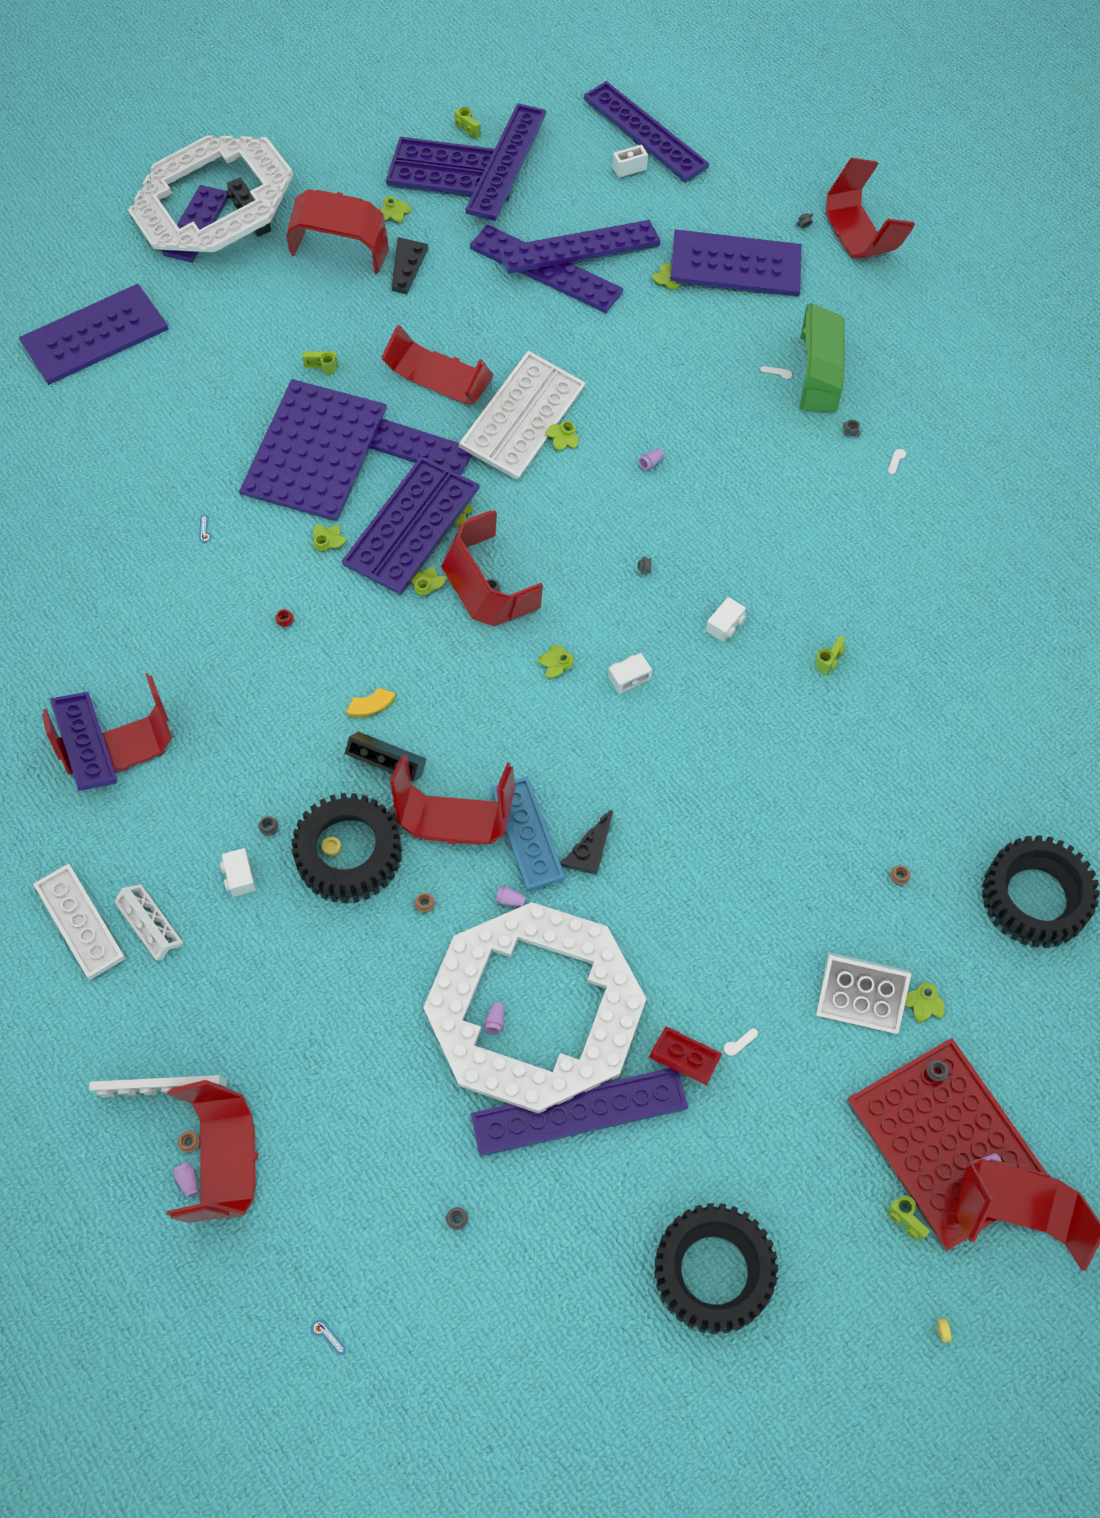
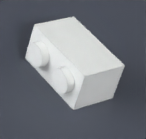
M642 145L614 152L612 168L618 178L647 170L648 154Z
M727 597L707 621L706 632L722 642L728 637L731 638L736 631L735 628L744 623L746 608Z
M642 653L631 655L625 661L614 663L608 668V678L618 694L651 680L652 669Z
M245 848L221 854L223 862H220L222 873H226L227 879L224 880L226 891H231L233 897L256 891Z

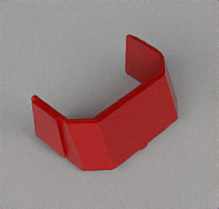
M853 157L849 159L827 193L826 214L828 220L835 230V235L839 237L851 258H867L894 251L903 244L913 230L915 223L888 218L877 232L861 205L862 188L879 163L873 160Z
M308 189L296 197L286 235L291 256H295L306 229L360 240L372 252L374 273L380 271L389 250L384 214L369 201L346 196L341 192L336 194Z
M397 325L381 357L392 371L407 380L464 404L474 405L493 377V373L482 359H479L474 368L460 362V359L457 357L450 358L436 351H429L415 343L400 325Z
M495 510L471 517L461 524L446 551L441 565L442 570L471 618L491 626L500 625L538 610L541 607L543 591L542 583L511 595L492 590L467 550V547L496 535L497 512Z
M148 673L145 675L156 704L149 716L102 733L115 772L127 770L130 766L161 755L172 738L167 724L169 719L153 676H149ZM43 709L42 718L46 735L58 760L61 759L67 774L73 776L62 739L59 737L47 709Z
M403 754L390 779L398 824L416 838L443 841L454 845L455 843L492 844L506 834L516 789L514 769L511 767V763L507 762L497 786V802L426 796L411 784L408 757L406 754Z
M208 1080L171 1088V1090L167 1091V1095L191 1103L200 1120L201 1203L169 1210L167 1215L170 1216V1219L186 1223L245 1215L254 1200V1189H256L255 1160H258V1152L255 1151L253 1115L243 1094Z
M981 1158L967 1165L956 1217L970 1242L976 1241L986 1218L989 1217L1048 1233L1065 1244L1082 1271H1086L1100 1244V1220L1080 1192L1059 1179L1051 1177L1049 1174L1027 1169L1026 1165L1020 1163L1016 1166L993 1159L989 1161Z

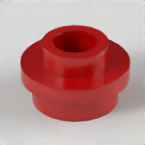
M282 609L277 612L275 621L277 625L287 627L293 623L294 617L289 610Z

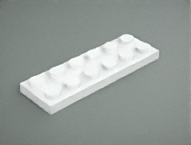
M70 864L63 866L33 884L89 981L126 959Z
M220 1075L92 1081L89 1082V1090L96 1092V1096L115 1097V1093L123 1096H136V1092L144 1095H157V1091L167 1094V1091L171 1090V1088L202 1080H208L227 1087V1079Z

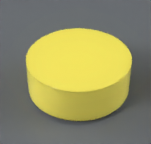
M328 837L321 844L322 851L327 857H336L342 850L341 843L336 837Z
M938 1319L937 1327L941 1341L943 1343L951 1342V1332L947 1319Z

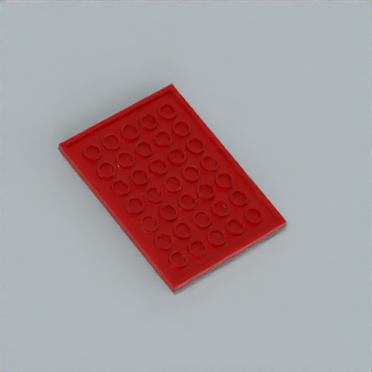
M953 1038L847 1099L909 1196L915 1201L916 1207L946 1252L968 1239L956 1216L967 1165L972 1161L996 1153L1004 1163L1016 1166L1018 1163L1024 1164L1027 1169L1047 1174ZM940 1060L947 1065L948 1076L946 1079L937 1082L929 1078L927 1066L931 1061ZM934 1069L935 1074L941 1073L939 1069ZM987 1217L981 1230L997 1220Z

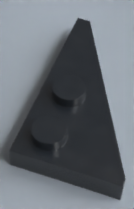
M612 810L604 814L596 826L591 828L582 837L581 842L572 848L568 856L561 860V867L598 874L613 816Z

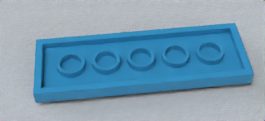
M528 776L516 779V789L506 833L528 892L564 881L565 875ZM498 785L491 787V791L495 801L498 802Z

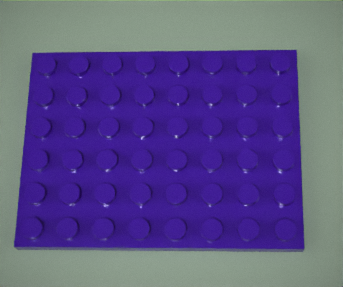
M291 379L239 490L240 494L338 521L387 410V405Z

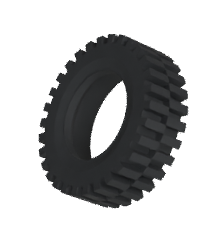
M340 793L341 799H336L335 795H331V801L326 803L323 798L319 800L320 807H317L315 803L310 806L311 814L307 811L302 814L304 821L299 819L297 822L298 829L294 828L293 831L295 839L292 838V854L302 881L304 880L308 888L311 887L313 893L318 895L320 892L321 897L325 900L330 895L332 902L336 903L339 897H341L343 903H349V898L353 897V901L356 903L360 902L359 896L364 895L365 900L370 898L369 892L373 891L375 895L380 893V885L385 889L388 886L387 878L391 881L394 879V871L398 872L399 862H401L402 846L395 819L393 820L390 811L386 812V807L383 804L378 807L377 800L373 798L369 803L368 796L362 795L360 800L357 793H351V798H347L346 793ZM343 821L366 823L375 834L376 842L373 853L367 861L352 869L333 868L324 863L317 853L316 845L319 835L331 825Z
M1037 835L1033 841L1031 836H1026L1023 842L1021 838H1018L1013 844L1011 842L1008 843L1004 849L1002 848L998 852L984 876L982 898H986L983 902L984 907H990L987 912L989 918L996 917L993 924L996 927L1000 924L1004 926L1001 930L1003 934L1010 931L1013 933L1010 939L1016 941L1020 937L1022 938L1021 944L1027 945L1029 941H1032V947L1038 948L1043 942V948H1049L1052 943L1056 947L1060 946L1063 941L1064 943L1069 942L1072 937L1075 938L1082 931L1096 911L1095 908L1099 903V900L1096 899L1100 895V890H1095L1099 886L1098 880H1092L1096 873L1094 869L1087 870L1091 864L1088 860L1085 862L1081 861L1084 856L1082 853L1073 854L1074 847L1071 845L1067 849L1062 847L1064 844L1062 840H1059L1057 844L1053 843V837L1048 836L1043 841L1041 835ZM1029 869L1041 870L1051 874L1060 882L1066 894V908L1063 914L1055 920L1045 921L1033 918L1022 912L1013 903L1008 894V885L1011 878L1017 873Z
M707 1203L705 1208H702V1205L695 1206L693 1211L688 1209L684 1211L683 1216L680 1217L678 1215L674 1219L673 1224H669L665 1234L662 1235L654 1263V1276L657 1279L656 1287L661 1292L660 1298L663 1303H667L669 1312H674L677 1315L676 1319L680 1322L682 1320L687 1322L689 1328L697 1327L699 1332L705 1333L708 1330L711 1331V1334H718L719 1331H723L724 1334L730 1333L733 1329L737 1331L742 1329L744 1325H749L768 1304L778 1279L776 1277L778 1264H775L777 1254L776 1251H772L774 1244L771 1239L767 1240L766 1235L768 1233L765 1228L760 1230L758 1227L759 1222L756 1219L753 1221L748 1219L750 1214L744 1211L743 1214L737 1212L738 1208L732 1206L731 1210L726 1209V1204L720 1203L719 1207H714V1203ZM707 1237L725 1239L740 1250L746 1261V1285L743 1291L730 1302L717 1305L702 1302L690 1293L683 1281L681 1266L684 1254L693 1243Z

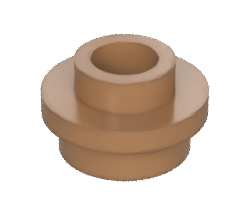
M895 866L890 872V878L895 884L904 885L910 880V872L905 866ZM897 874H901L903 878H899Z
M421 893L416 897L415 907L418 911L426 913L434 908L435 900L431 894ZM427 901L428 905L423 906L421 903Z
M193 1131L182 1133L178 1139V1146L185 1153L194 1152L200 1145V1138ZM192 1139L193 1143L190 1146H186L187 1140Z

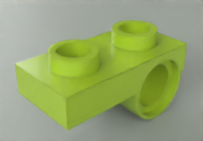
M469 107L457 109L454 112L455 125L474 138H479L481 136L480 123L472 118V110Z
M336 351L303 352L302 357L305 368H322V372L326 375H332L337 371L338 358Z
M839 635L832 649L822 648L818 651L815 660V668L825 675H828L830 670H835L839 661L837 660L838 656L842 657L846 650V646H844L846 638Z
M901 1196L886 1211L890 1213L889 1217L895 1223L901 1224L907 1229L906 1232L914 1240L918 1239L921 1242L929 1234L930 1230L912 1215L916 1210L915 1201L909 1196ZM899 1204L907 1205L909 1213L902 1212Z

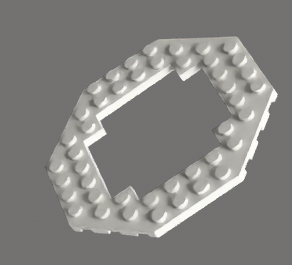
M207 135L154 163L151 167L150 175H147L142 183V190H139L134 198V205L130 206L128 211L153 249L216 252L270 223L294 174L267 137L253 139V137L241 136L240 139H234L233 136L214 138L213 135ZM221 156L227 164L242 157L262 183L261 186L250 191L255 201L200 230L194 222L179 229L160 202V199L172 194L168 184L175 182L177 179L188 175L190 172L203 167L211 161H215Z
M531 902L454 935L423 1008L460 1087L539 1114L555 1104H561L574 1098L575 1095L581 1092H587L600 1086L601 1083L607 1080H613L620 1076L646 1003V997L608 926ZM518 940L593 964L588 977V983L606 989L580 1060L560 1053L553 1072L475 1046L482 1028L481 1026L463 1021L491 952L511 957Z

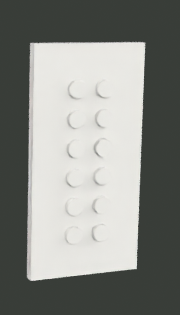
M527 351L460 441L459 448L518 481L549 438V436L545 435L547 428L552 424L560 423L585 388L586 383L532 352Z

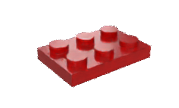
M665 1026L649 1058L707 1086L722 1053Z

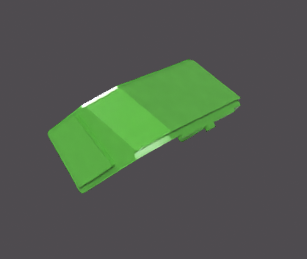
M810 302V304H806L800 335L801 339L806 340L807 365L799 409L837 412L843 389L845 370V318Z

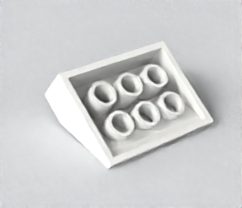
M828 952L816 1016L899 1034L912 973L909 970Z

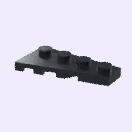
M398 237L392 291L408 294L428 251V244Z

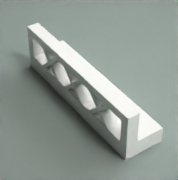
M141 884L121 889L114 902L156 961L162 960L168 950L182 946L183 941ZM138 892L142 899L134 896L133 893ZM143 906L149 908L153 913L145 911ZM154 921L161 923L163 928L156 926ZM164 936L171 938L174 942L168 943Z

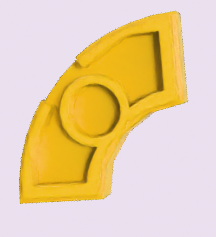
M378 688L368 697H353L346 714L350 717L363 718L370 717V715L379 711L382 712L394 701L396 693Z

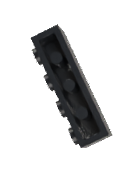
M241 177L227 183V196L232 200L237 210L255 201ZM268 223L253 232L259 237L271 232V225Z
M359 731L349 736L344 753L391 774L394 773L403 754H406L412 782L422 776L427 760L424 757Z

